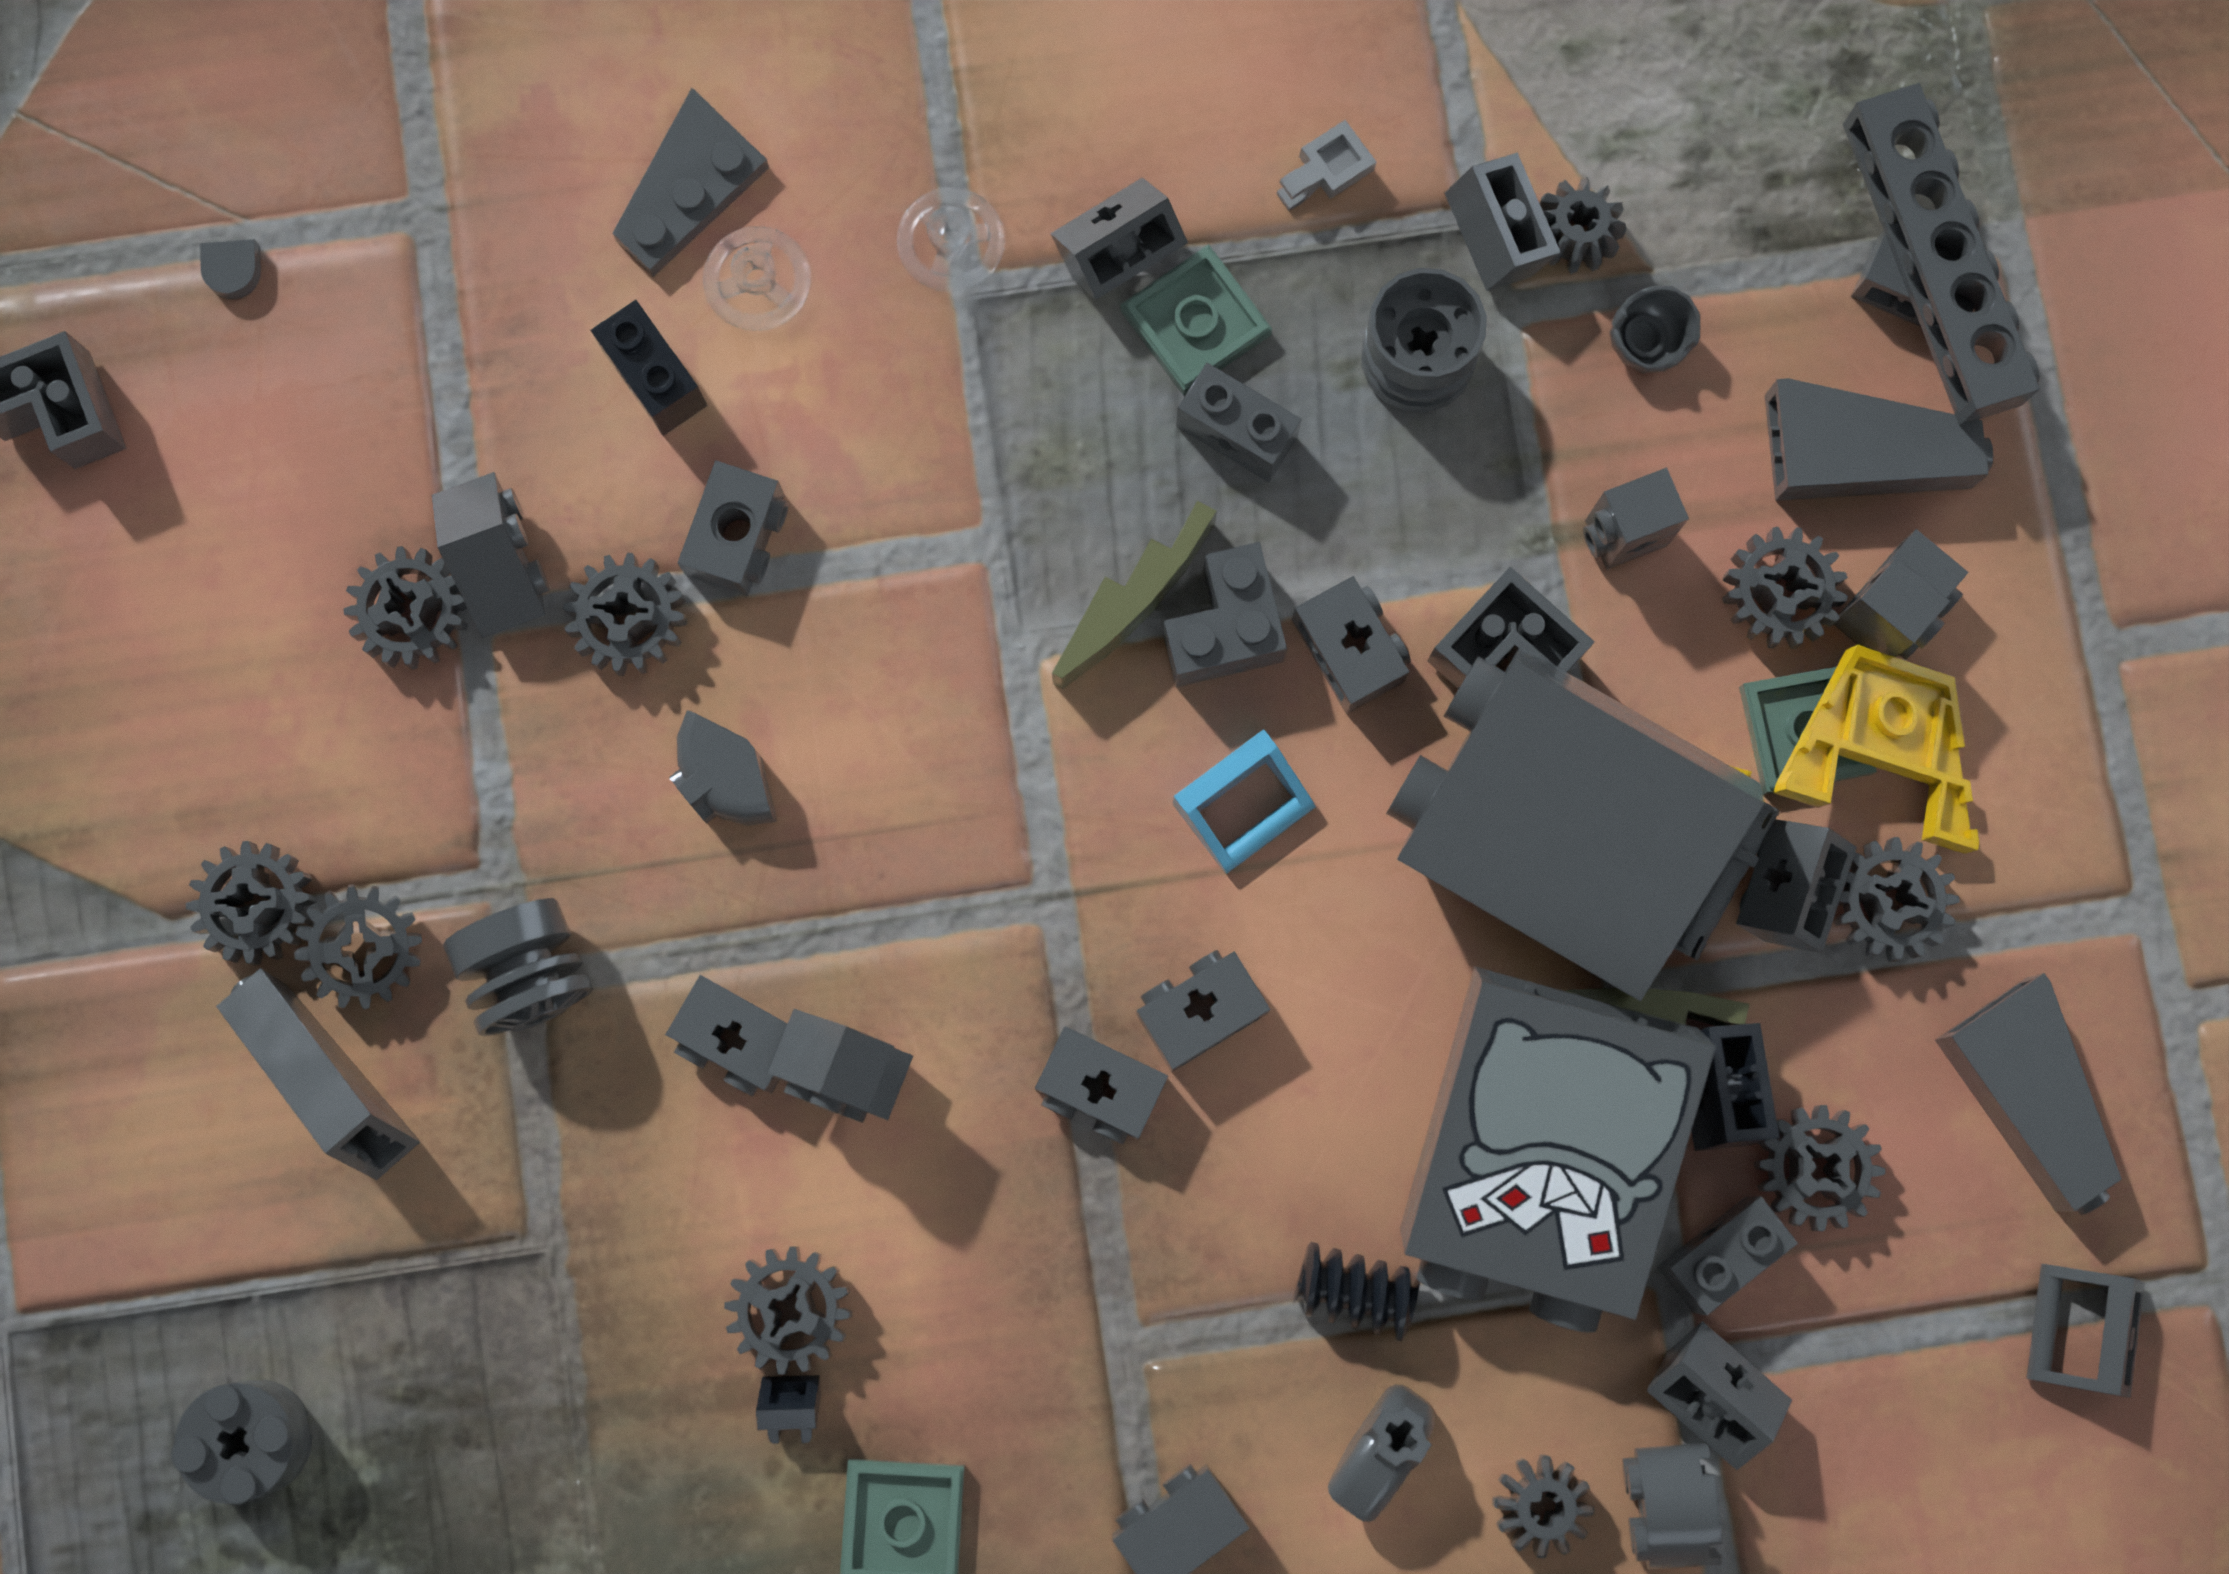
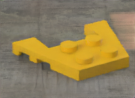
M1860 645L1845 650L1775 784L1774 794L1818 808L1830 804L1839 755L1928 784L1929 792L1922 841L1963 854L1977 851L1979 848L1978 830H1970L1967 803L1973 801L1971 783L1969 780L1963 779L1959 749L1964 748L1965 743L1955 677Z

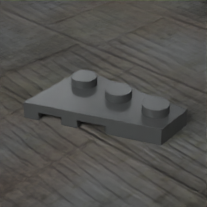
M691 88L612 234L615 240L654 277L770 168L768 161L699 93Z

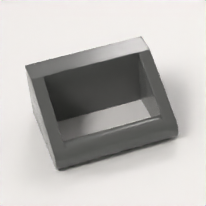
M2041 1264L2026 1379L2131 1398L2145 1282L2135 1278ZM2063 1280L2109 1288L2097 1380L2052 1372Z

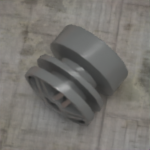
M1417 268L1398 274L1380 289L1371 306L1368 318V325L1362 344L1361 366L1368 385L1384 402L1403 411L1429 412L1448 406L1464 393L1474 373L1478 356L1486 338L1487 315L1479 295L1464 279L1443 269ZM1411 347H1415L1416 351L1412 353ZM1427 350L1430 352L1428 356L1424 353Z
M538 899L496 912L460 929L445 940L443 947L457 980L471 981L484 978L486 980L485 984L474 990L465 1000L468 1009L479 1010L489 1008L474 1020L475 1027L480 1036L497 1035L507 1031H521L547 1022L564 1013L567 1008L584 999L594 990L589 976L585 974L569 976L583 964L580 955L571 953L552 956L550 953L566 942L571 936L569 927L556 899Z

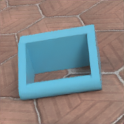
M1264 729L1173 797L1175 809L1226 874L1316 808L1313 800L1285 757ZM1266 763L1292 798L1223 848L1200 814V811Z

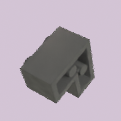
M63 331L0 357V438L7 441L41 427L50 452L72 468L77 469L127 448L90 351L66 331Z
M495 472L432 494L437 547L481 637L485 638L546 615L542 593L550 591L549 584L538 559L529 562L524 553L523 547L528 546L529 543L520 521L524 519V514L514 490L510 488L503 491Z
M1916 529L1896 547L1840 612V618L1833 625L1857 645L1893 657L1900 655L1906 660L1918 647L1922 649L1945 624L1941 618L1962 597L1963 593L1956 587L1969 572Z
M1260 542L1205 554L1203 571L1213 609L1164 621L1163 638L1176 687L1282 663L1287 651Z
M1509 567L1434 647L1427 661L1459 689L1477 657L1498 667L1505 658L1511 662L1519 647L1522 646L1568 673L1595 641L1512 567Z
M793 1009L768 1074L788 1081L784 1093L863 1123L868 1112L888 1120L913 1055L850 1027Z

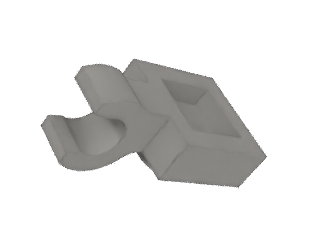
M1344 120L1301 148L1299 158L1305 165L1284 176L1279 182L1283 188L1278 190L1276 194L1288 210H1292L1302 204L1319 187H1322L1331 199L1373 172L1377 162L1347 121Z

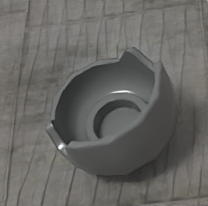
M1673 286L1647 287L1626 299L1616 311L1611 322L1610 337L1612 347L1624 364L1641 373L1665 372L1667 369L1678 365L1697 346L1700 340L1701 314L1691 297Z

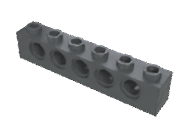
M1920 83L1857 102L1844 121L1843 127L1960 426L2022 406L2040 390L2038 385L2040 375L2035 358L2029 352H2025L2019 337V318L2016 309L2011 302L2005 301L1999 286V268L1996 258L1991 251L1985 250L1979 235L1977 210L1972 201L1965 199L1959 184L1957 159L1950 149L1945 148L1938 130L1940 121L1937 108L1932 100H1926ZM1895 145H1904L1910 148L1915 155V159H1908L1900 155ZM1920 194L1928 197L1933 202L1935 210L1923 208L1917 202L1915 195ZM1939 244L1949 248L1954 255L1955 261H1948L1940 257L1936 252L1935 245ZM1955 295H1962L1972 302L1975 312H1967L1961 309L1955 301ZM1975 346L1987 348L1994 357V364L1982 361L1975 352Z

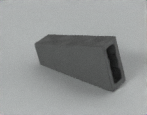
M1789 378L1777 379L1764 395L1775 501L1972 489L1988 475V471L1992 468L1993 446L1989 438H1984L1982 420H1976L1959 426L1955 414Z
M260 968L252 976L239 981L233 987L231 994L216 1006L325 1154L378 1180L420 1143L411 1129L287 984Z
M2045 973L2023 979L1935 1039L1938 1046L2055 1212L2078 1211L2080 1215H2084L2095 1210L2110 1198L2106 1190L2122 1178L2052 983Z

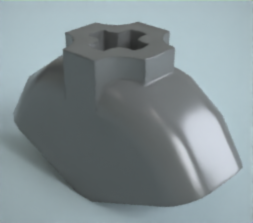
M687 710L677 735V765L679 770L669 777L687 802L706 824L716 816L747 826L777 822L762 757L746 738Z
M1395 1384L1383 1392L1348 1444L1328 1483L1329 1494L1337 1504L1362 1521L1371 1522L1378 1517L1399 1490L1410 1471L1422 1462L1432 1445L1428 1440L1435 1426V1414L1428 1401L1404 1385Z

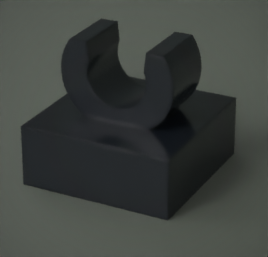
M820 1375L762 1377L756 1406L757 1430H767L768 1438L772 1444H779L781 1429H800L802 1443L810 1442L813 1429H816L820 1406Z

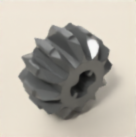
M1588 177L1581 179L1577 191L1564 180L1558 184L1556 195L1547 192L1540 200V206L1561 252L1549 262V265L1557 264L1561 258L1568 260L1567 268L1570 274L1578 271L1581 261L1593 272L1599 269L1602 257L1613 258L1619 250L1616 240L1622 239L1627 229L1626 223L1618 220L1624 210L1623 202H1606L1610 194L1609 185L1600 188L1597 193L1590 191L1591 184ZM1571 220H1574L1576 225L1571 226L1569 223ZM1585 225L1588 227V230L1586 232L1583 229V226Z
M1541 1454L1539 1456L1536 1474L1527 1460L1524 1458L1517 1460L1516 1467L1522 1479L1517 1482L1511 1476L1504 1473L1501 1474L1499 1482L1512 1491L1510 1497L1499 1495L1492 1498V1505L1495 1508L1511 1511V1513L1497 1521V1528L1502 1533L1517 1529L1511 1544L1518 1551L1525 1549L1533 1539L1534 1554L1538 1558L1547 1557L1550 1539H1552L1554 1546L1561 1554L1569 1553L1570 1545L1564 1534L1570 1531L1576 1537L1584 1539L1588 1532L1583 1526L1575 1522L1576 1516L1589 1517L1594 1515V1507L1592 1505L1575 1501L1590 1490L1588 1483L1584 1480H1577L1568 1484L1573 1476L1574 1466L1568 1462H1563L1553 1473L1552 1458L1548 1455ZM1548 1491L1546 1497L1556 1502L1555 1510L1545 1511L1544 1519L1538 1521L1540 1516L1530 1510L1531 1502L1541 1501L1542 1492Z

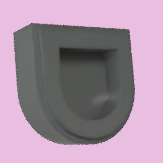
M255 239L200 243V266L204 282L213 292L225 299H240L249 295L258 285L261 276L260 245Z

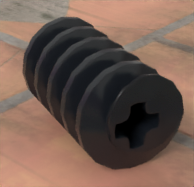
M1310 1242L1306 1248L1293 1303L1296 1302L1298 1297L1303 1298L1305 1316L1308 1317L1313 1316L1321 1303L1326 1304L1327 1318L1330 1323L1336 1321L1343 1309L1349 1310L1350 1327L1353 1329L1358 1328L1366 1315L1371 1316L1373 1334L1376 1335L1381 1333L1388 1321L1394 1322L1396 1340L1402 1341L1413 1319L1420 1282L1416 1279L1414 1284L1411 1285L1409 1267L1401 1265L1391 1279H1389L1387 1263L1382 1260H1377L1367 1274L1364 1256L1360 1254H1355L1347 1266L1343 1267L1342 1251L1337 1248H1332L1322 1262L1319 1244Z

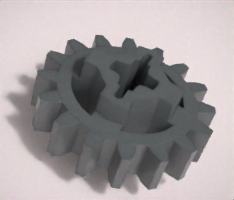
M1773 527L1767 533L1766 542L1759 535H1753L1746 542L1748 551L1738 549L1730 559L1738 568L1729 569L1722 579L1727 584L1735 586V589L1729 591L1722 598L1723 603L1737 604L1739 611L1731 618L1732 623L1737 624L1746 620L1751 625L1746 637L1752 640L1763 632L1767 634V647L1772 649L1780 643L1783 637H1786L1791 649H1796L1803 643L1804 634L1812 642L1819 639L1824 634L1822 625L1831 627L1840 618L1831 607H1840L1848 598V595L1835 590L1836 586L1848 578L1846 572L1832 571L1831 565L1838 559V553L1832 552L1823 556L1819 552L1823 538L1817 536L1807 544L1802 541L1803 532L1802 528L1796 527L1787 539H1784L1779 527ZM1779 554L1778 560L1774 563L1773 567L1762 565L1759 569L1754 568L1759 560L1767 556ZM1808 566L1811 568L1816 577H1814ZM1780 579L1786 580V589L1794 592L1789 598L1783 596V586L1775 584ZM1753 598L1756 599V601L1759 603V605L1761 606V608L1763 609V611H1764L1765 613H1763V612L1758 608V606H1757L1756 603L1754 602ZM1810 607L1815 608L1812 615L1808 618L1791 622V618L1795 615L1797 608L1808 610Z
M403 546L397 547L395 560L389 561L380 552L375 554L378 568L372 572L360 566L357 571L365 580L361 587L347 586L346 592L357 599V604L344 608V615L351 620L359 621L349 630L350 635L357 641L366 640L362 650L372 658L382 653V662L392 668L397 665L400 657L403 658L405 665L412 670L418 669L419 656L425 655L434 664L439 662L437 648L443 644L447 648L454 650L458 645L450 636L453 629L467 630L468 624L457 616L458 611H464L468 608L462 596L455 595L459 590L452 576H448L450 572L443 558L433 563V556L426 549L420 548L415 558L412 559L410 553ZM418 574L432 580L427 582L423 579L413 583L407 581L404 575ZM380 592L377 603L374 605L375 599ZM401 592L413 601L410 604V610L412 611L410 616L414 624L402 616L405 612L403 605L405 601ZM439 611H441L440 617L436 625L433 627L437 614ZM400 632L409 636L411 642H394L382 636L388 634L391 637Z
M627 553L623 565L618 566L610 555L604 556L605 569L598 573L593 567L587 565L584 567L589 581L585 585L576 582L570 584L569 587L578 596L577 602L563 604V610L568 615L576 618V621L566 625L565 631L571 638L582 637L574 648L582 657L594 652L591 663L597 669L603 670L609 661H612L614 672L618 676H624L628 664L633 663L639 672L644 674L647 673L646 659L653 656L662 664L667 661L666 655L662 650L666 643L671 646H680L681 640L673 632V628L686 626L688 619L684 614L675 611V608L685 604L686 600L681 591L669 592L676 583L670 572L657 577L659 565L655 560L650 558L644 563L642 568H639L638 559L635 555ZM642 583L656 591L661 605H656L653 601H643L644 591L641 588ZM614 584V586H613L611 589H609V590H608L606 593H604L601 597H598V595H599L605 588H607L608 586ZM627 605H631L637 613L636 615H628L625 619V624L621 625L614 616L625 613ZM591 624L608 628L607 639L610 641L609 646L597 640L592 631ZM650 632H654L647 641L637 646L642 638Z
M1899 837L1887 840L1884 851L1875 840L1863 846L1865 857L1855 852L1850 867L1852 872L1848 873L1838 904L1843 906L1844 913L1833 920L1835 926L1849 924L1853 929L1846 942L1852 945L1865 940L1868 942L1865 956L1870 958L1878 956L1886 948V956L1889 962L1902 960L1904 948L1913 959L1925 955L1923 942L1931 947L1940 945L1944 939L1937 928H1948L1954 926L1956 922L1951 915L1945 913V909L1948 906L1959 903V896L1946 894L1944 887L1955 879L1954 874L1939 875L1935 870L1939 866L1942 857L1937 854L1926 860L1921 857L1923 843L1918 841L1910 844L1905 851H1902V843ZM1894 863L1893 868L1888 871L1886 878L1876 874L1873 876L1867 874L1876 865ZM1920 879L1922 880V882L1924 883V885H1925V887H1926V890H1927V893H1928V897L1926 896V894H1925V892H1924V889H1923V887H1922V885H1921V883H1920ZM1892 889L1897 890L1895 899L1902 903L1903 907L1892 910L1893 900L1886 896L1885 892ZM1859 902L1863 903L1869 917L1868 921L1862 913ZM1903 921L1921 925L1909 936H1894L1895 931L1900 930Z
M250 841L242 842L240 855L226 846L220 848L222 862L219 865L204 860L201 866L208 874L206 880H191L189 884L194 890L200 892L199 900L186 903L187 910L200 913L201 919L195 921L190 926L192 932L201 935L210 934L203 947L212 952H218L224 948L223 959L237 963L242 955H244L246 963L260 965L263 951L270 958L279 960L283 958V950L280 944L284 941L299 946L302 941L296 935L295 929L298 925L312 926L313 921L308 916L302 914L303 907L317 903L315 896L303 893L301 889L312 880L311 876L305 872L292 873L297 867L299 860L290 854L279 858L280 848L268 843L264 845L259 853L257 844ZM264 867L270 869L278 876L284 889L273 888L269 884V874L265 873ZM232 876V879H231V880L228 882V884L222 889V887L224 886V884L226 883V881ZM254 894L269 899V901H259V904L250 906L249 912L233 907L252 901ZM283 914V916H282L281 920L279 921V923H278V924L276 925V927L271 931V926H272V925L279 919V917ZM219 917H226L233 922V932L238 934V939L225 930Z
M351 884L347 888V899L339 901L337 896L329 891L325 893V901L328 906L326 910L322 911L313 906L307 909V915L315 923L313 927H298L296 935L309 942L308 946L295 950L294 955L297 960H310L311 965L303 971L301 977L303 981L313 980L317 977L322 981L317 991L318 997L322 999L334 990L339 993L338 1007L345 1008L351 996H359L362 1008L369 1009L372 994L379 993L386 1002L392 1000L390 985L393 982L404 987H408L411 983L403 969L405 966L417 967L420 965V957L410 953L409 947L422 943V937L418 933H407L406 928L416 918L413 912L405 913L401 916L397 915L395 911L400 904L398 896H393L384 904L378 901L379 887L372 886L367 897H359L355 885ZM365 910L375 912L384 917L392 925L394 931L378 930L366 921ZM344 912L345 925L337 935L319 940L325 926L334 917ZM355 921L358 922L359 933H363L365 942H375L376 947H371L366 951L364 971L359 970L358 960H355L353 952L343 951L342 946L351 943V935L354 934L353 922ZM397 953L391 968L384 975L373 980L372 969L381 958ZM323 963H338L351 973L352 983L335 977L327 970Z
M1827 1105L1814 1106L1811 1119L1803 1108L1791 1110L1792 1125L1782 1119H1778L1779 1138L1758 1143L1764 1150L1769 1152L1768 1159L1754 1162V1168L1768 1172L1769 1179L1757 1186L1759 1192L1774 1191L1777 1196L1770 1205L1772 1211L1781 1212L1787 1208L1791 1209L1788 1223L1793 1226H1801L1809 1217L1812 1231H1825L1828 1217L1835 1228L1843 1229L1848 1227L1846 1212L1856 1217H1865L1868 1211L1861 1202L1863 1197L1879 1198L1881 1194L1876 1187L1870 1184L1871 1177L1885 1175V1168L1872 1165L1870 1158L1882 1150L1880 1144L1865 1145L1862 1140L1866 1136L1869 1127L1866 1124H1860L1849 1128L1850 1112L1846 1110L1838 1111L1832 1119H1829ZM1820 1129L1836 1136L1833 1139L1827 1140L1824 1144H1818L1811 1136H1806L1804 1132ZM1785 1154L1790 1158L1789 1177L1785 1179L1783 1169ZM1825 1157L1827 1163L1822 1170L1827 1178L1814 1179L1811 1173L1814 1172L1816 1165L1811 1159ZM1852 1158L1855 1165L1853 1181L1850 1179V1159ZM1815 1192H1821L1827 1200L1831 1199L1835 1204L1827 1207H1815L1803 1202L1806 1197H1811Z
M790 1246L786 1260L781 1261L778 1252L775 1249L766 1250L767 1265L764 1267L754 1260H749L745 1263L746 1269L751 1275L748 1281L738 1278L732 1279L730 1285L741 1294L739 1300H732L724 1304V1309L737 1312L738 1321L726 1327L727 1333H743L745 1339L737 1348L740 1354L748 1352L753 1348L759 1352L756 1357L755 1367L761 1369L771 1359H775L778 1374L784 1375L790 1368L791 1360H796L801 1371L805 1372L811 1369L812 1361L810 1355L812 1353H815L824 1361L832 1356L826 1344L829 1339L838 1342L845 1340L847 1335L836 1325L838 1320L852 1317L851 1310L839 1307V1299L848 1295L850 1289L849 1287L835 1288L831 1281L836 1278L840 1271L837 1266H833L823 1272L818 1268L822 1254L813 1252L804 1262L800 1261L799 1247ZM783 1270L795 1271L787 1286L775 1289L762 1283L767 1277ZM815 1282L821 1288L825 1297L826 1316L817 1311L811 1293L816 1285ZM794 1293H797L796 1298L798 1299L795 1308L802 1313L801 1319L789 1320L783 1327H780L782 1311L775 1307L777 1300L790 1299ZM751 1305L760 1309L765 1329L761 1336L755 1329L752 1321ZM802 1331L816 1337L804 1347L781 1349L792 1333Z

